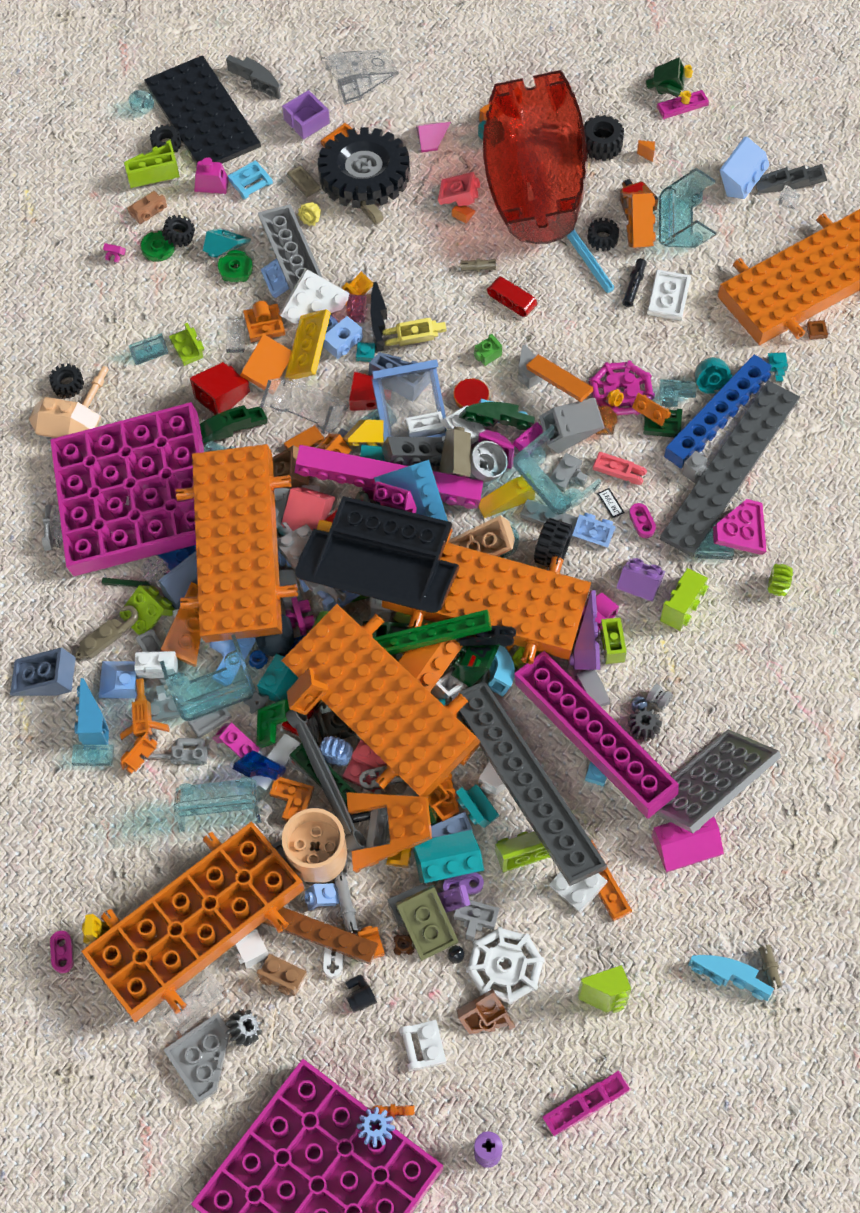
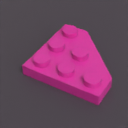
M746 499L713 526L714 544L759 555L765 554L767 551L763 503Z

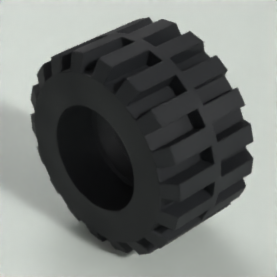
M596 115L595 118L591 117L589 121L584 123L582 127L581 148L586 155H589V158L606 161V159H613V156H618V153L622 150L624 128H622L623 125L621 123H618L619 120L613 119L612 116Z
M549 518L544 523L534 552V562L550 567L552 557H557L556 564L559 557L564 560L572 537V525Z

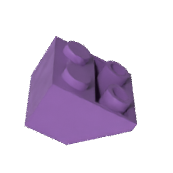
M638 558L629 559L622 569L616 589L653 601L666 571L661 570L662 568L658 565L652 564L650 566L644 564V561Z

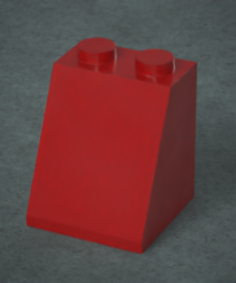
M224 362L190 378L194 399L214 415L233 408L250 393L249 381L241 377L232 366H228Z

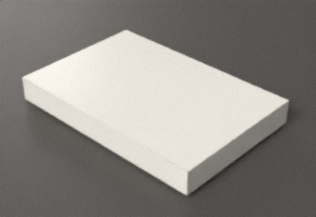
M657 269L647 315L682 321L691 275Z

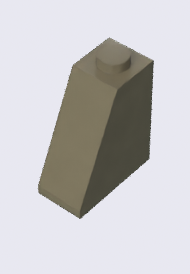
M454 426V429L446 431L439 472L470 477L471 433L465 432V428Z

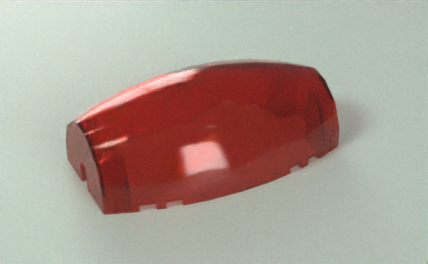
M562 70L534 75L535 86L532 88L525 86L523 78L494 84L489 99V110L486 111L487 119L483 132V158L488 186L496 208L509 233L522 242L548 244L563 239L574 231L584 199L588 172L585 129L575 94Z

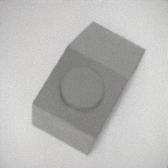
M523 345L518 379L521 384H525L530 389L544 379L527 370L526 365L536 356L526 345Z

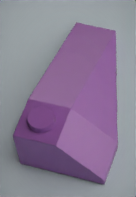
M596 590L589 591L573 646V654L570 655L569 662L575 670H600L599 643L596 641L598 626L597 622H595V618H597Z

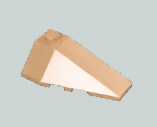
M500 515L450 539L448 543L500 556L513 549L515 537L510 522Z

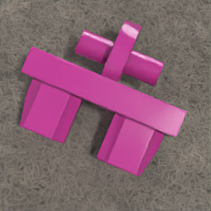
M297 597L291 598L294 613L288 609L285 611V616L289 617L292 628L296 627L295 623L297 622L301 636L307 635L306 630L313 627L314 617L313 615L302 617L303 613L311 611L308 599L298 601Z

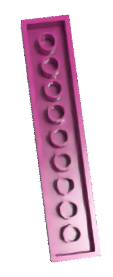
M545 651L534 658L533 664L527 663L514 673L516 686L647 819L678 795L679 784Z

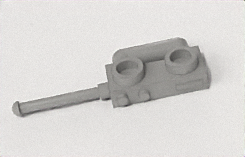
M178 738L176 745L171 748V753L151 754L148 758H167L174 765L207 764L208 747H205V740L202 738ZM183 746H196L194 750H184Z

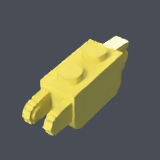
M431 318L396 324V327L383 330V335L398 334V338L388 339L384 342L386 346L397 344L404 346L431 341L438 337V333L447 332L445 322L436 323V320L431 321Z

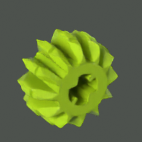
M775 564L773 566L767 585L769 593L776 596L787 595L792 582V567L785 564Z

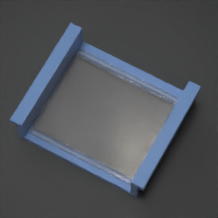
M437 359L372 371L373 376L371 380L379 420H384V442L387 437H409L405 418L441 411L443 419L446 418L436 369L438 367ZM445 428V433L427 437H443L446 435L447 429Z

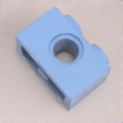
M346 316L325 334L323 348L339 359L342 355H346L355 344L357 345L358 342H361L363 338L362 327Z

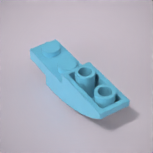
M693 955L688 964L694 972L700 975L705 974L716 985L721 986L722 984L726 986L728 981L731 980L736 987L749 990L759 1000L764 999L768 1001L774 990L771 986L755 978L759 970L737 960L715 955Z

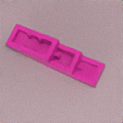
M617 1071L584 1092L573 1096L544 1115L543 1119L553 1136H556L631 1091L621 1072Z

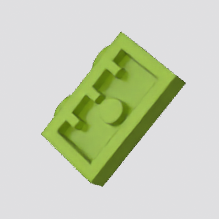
M188 323L184 324L185 330L169 336L184 366L204 358L202 353L204 346L201 340L197 341L196 331L193 327L190 328Z

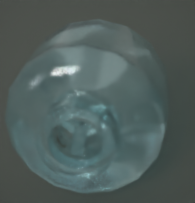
M136 90L129 96L130 107L136 112L147 114L154 107L153 97L149 92Z

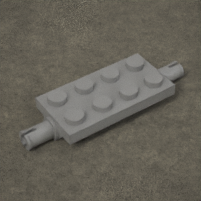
M284 522L282 523L284 527L281 524L277 527V531L283 536L277 539V547L295 570L300 555L312 533V529L306 524L292 531L288 524ZM304 581L313 594L320 590L329 593L336 603H340V600L344 601L346 598V594L342 590Z

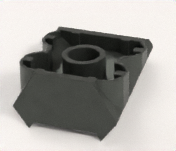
M324 702L319 707L314 708V717L317 720L322 741L324 737L333 736L343 740L357 735Z

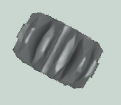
M643 707V711L637 708L635 714H630L628 727H631V734L636 733V739L642 736L644 741L647 740V737L653 740L655 734L660 733L662 721L659 720V714H654V709L647 711V708Z
M244 1009L231 1014L230 1020L225 1024L229 1028L226 1034H231L230 1041L236 1040V1046L244 1045V1047L256 1042L259 1039L258 1035L262 1032L258 1028L262 1022H257L256 1020L258 1014L252 1016L251 1010L244 1011Z

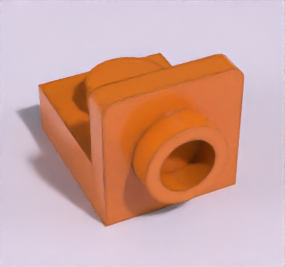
M367 926L362 928L357 933L358 936L378 943L373 959L385 956L378 927Z

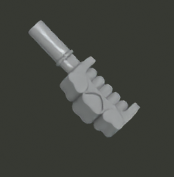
M50 504L45 506V517L43 519L44 538H42L44 551L53 550L54 529L51 523L53 521V506Z

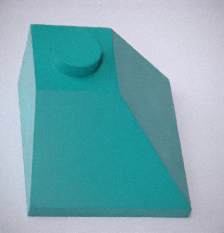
M221 228L208 230L202 251L207 252L210 257L218 258V256L225 255L227 252L249 243L251 238Z

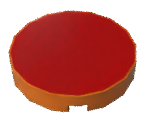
M470 378L460 381L454 389V402L459 408L477 404L481 399L489 400L487 385L478 379Z

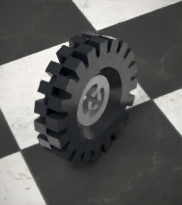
M360 127V134H357L355 128L346 130L347 137L339 133L334 136L335 141L329 139L325 143V148H321L318 158L320 184L325 194L328 193L329 198L333 201L339 198V204L347 206L351 200L352 208H361V201H366V205H373L375 200H377L380 205L388 203V197L392 200L396 199L399 196V191L403 192L407 187V182L409 183L410 160L407 147H403V142L399 138L395 139L394 134L388 131L383 135L382 129L374 128L372 134H369V127Z

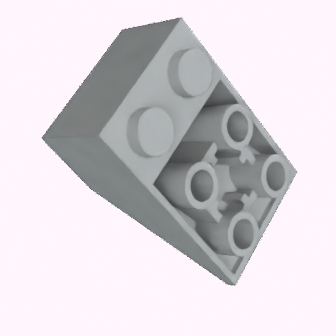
M595 398L554 407L539 416L547 445L558 454L605 428Z

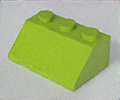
M522 832L515 838H503L495 844V853L503 873L551 858L535 832Z
M620 965L582 978L577 995L578 999L606 1013L610 1011L617 1013L624 1010V1006L627 1005L631 987L623 966Z

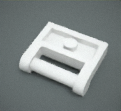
M436 1020L399 1028L400 1036H403L409 1064H407L409 1072L446 1064ZM417 1033L423 1061H417L411 1034Z

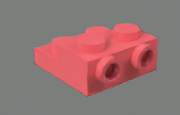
M474 172L442 179L438 196L439 204H451L456 201L459 207L474 203L475 199L478 198L477 188H480V181L475 177Z
M360 740L342 777L362 787L359 781L362 772L386 766L387 764L363 740ZM379 772L376 773L377 777L370 778V775H367L366 780H363V782L371 785V781L379 777ZM382 787L376 788V789H372V790H368V791L374 793L375 790H377V789H382Z

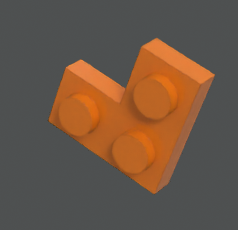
M276 776L269 794L270 797L288 801L282 815V820L288 822L296 813L308 809L315 789L314 786Z

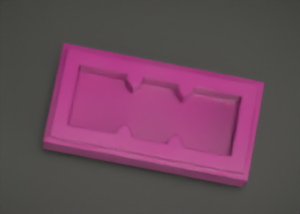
M536 422L514 440L513 445L527 456L546 440L542 426Z

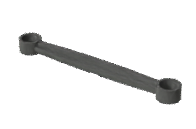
M289 710L286 712V718L289 724L297 730L331 808L343 826L348 850L351 852L365 848L366 840L362 833L356 830L328 765L306 724L308 722L307 715Z

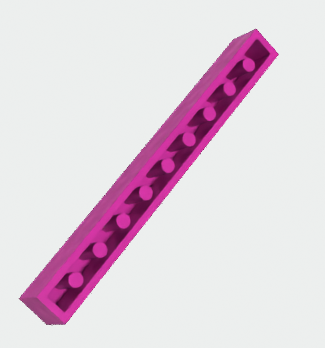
M299 445L294 473L301 476L317 477L320 480L328 479L340 484L348 483L356 487H368L375 490L376 483L374 477L408 466ZM433 471L442 502L448 505L464 506L467 509H478L483 481Z

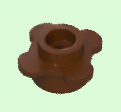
M396 935L393 938L395 942L393 950L395 955H412L414 953L412 940L409 935Z

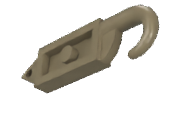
M124 606L120 609L121 612L129 610L132 613L127 621L122 624L117 619H109L80 641V646L75 654L76 660L83 658L92 659L120 638L122 633L136 623L138 619L137 610L133 606Z

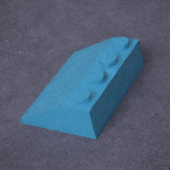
M429 460L374 477L375 483L382 482L410 491L417 507L416 514L448 521Z

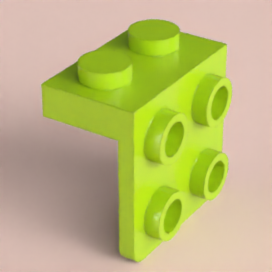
M139 585L124 605L133 606L138 612V619L131 627L138 635L151 630L161 616H173V611L175 610L171 606V601L162 597L159 594L160 591L152 585ZM129 610L120 611L119 616L124 621H127L132 615Z

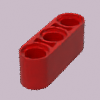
M501 276L497 277L487 288V293L490 297L522 317H527L538 304L531 294Z

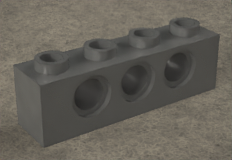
M387 437L381 448L385 462L411 466L429 460L431 467L440 466L444 441L442 437Z

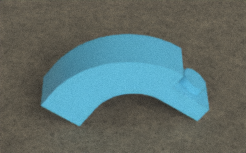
M500 645L489 669L490 678L487 685L491 691L504 696L513 683L515 668L511 655L505 647Z

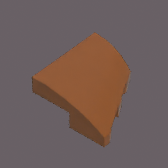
M493 989L456 1010L458 1019L469 1034H477L481 1031L493 1032L495 1028L509 1027V1030L515 1028L514 1022Z

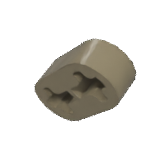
M361 201L360 209L375 225L384 220L381 211L375 204L366 205V201Z

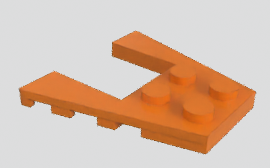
M347 793V805L350 814L386 807L388 813L390 844L351 851L353 871L355 873L368 866L376 865L387 857L391 858L400 851L413 848L432 839L429 803L426 797Z

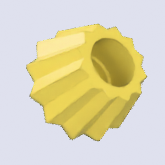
M313 202L301 205V208H298L297 215L304 224L315 226L319 221L321 210Z

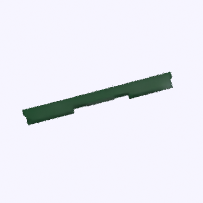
M103 577L101 583L103 585L138 588L139 585L150 586L152 581Z

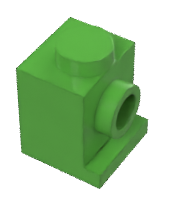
M490 334L487 339L474 346L476 360L481 361L486 366L502 356V344L493 334Z

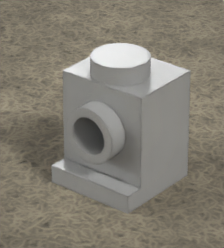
M695 451L684 462L682 474L697 484L707 469V458Z

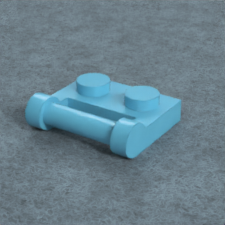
M256 160L228 175L229 182L244 200L262 187L273 184L271 177ZM260 178L263 179V180L257 182L256 184H254V185L248 187L247 189L244 188L245 186L251 184L252 182H254V181H256V180H258V179H260Z

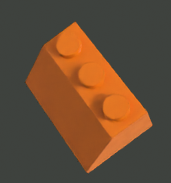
M453 639L405 651L398 662L431 692L463 646H460V643Z

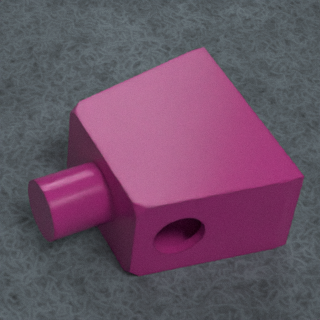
M204 158L202 161H199L196 168L194 191L226 194L229 180L222 163L212 162L211 158Z

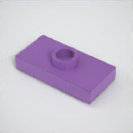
M465 885L437 893L446 913L471 905Z

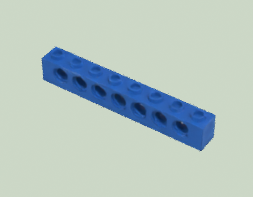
M754 354L668 444L664 457L682 469L684 462L695 451L698 453L702 452L707 441H712L717 431L726 426L730 417L733 418L737 414L739 407L746 405L752 393L756 394L760 389V385L769 380L772 365Z

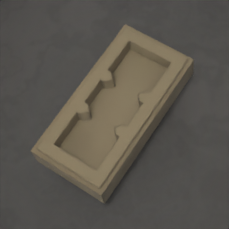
M301 165L287 173V177L306 198L321 190L320 185Z

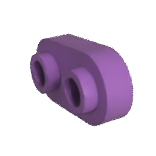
M476 872L451 877L444 881L443 891L448 890L452 886L465 885L468 896L481 892L484 881L482 876ZM475 882L477 886L471 887L469 884Z

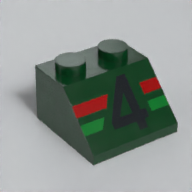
M500 644L463 646L458 652L460 655L452 664L454 669L451 675L468 687H471L490 669Z

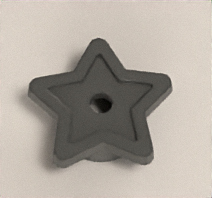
M255 690L248 699L244 700V703L250 706V713L253 714L258 709L266 706L265 703L269 696L262 695Z

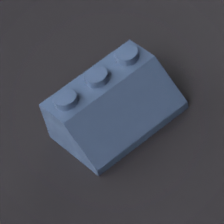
M196 551L159 579L164 598L170 600L176 610L180 608V603H182L180 598L185 597L191 582L198 585Z

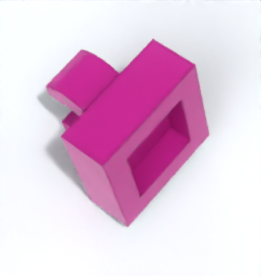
M104 243L103 250L107 251L105 259L108 261L114 255V262L118 263L120 261L119 255L125 256L126 249L121 246Z

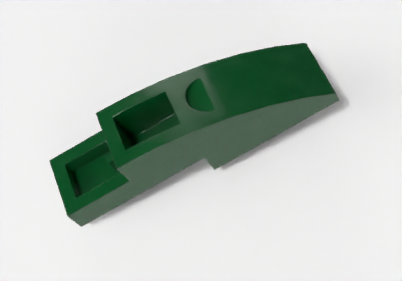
M504 402L473 404L465 407L459 414V418L465 419L467 422L482 424L485 427H494L499 422L501 425H510L519 430H528L535 421L534 416L518 412L519 405Z
M245 405L226 410L200 423L202 442L208 443L233 437L234 431L267 424L268 418L261 406L246 409Z

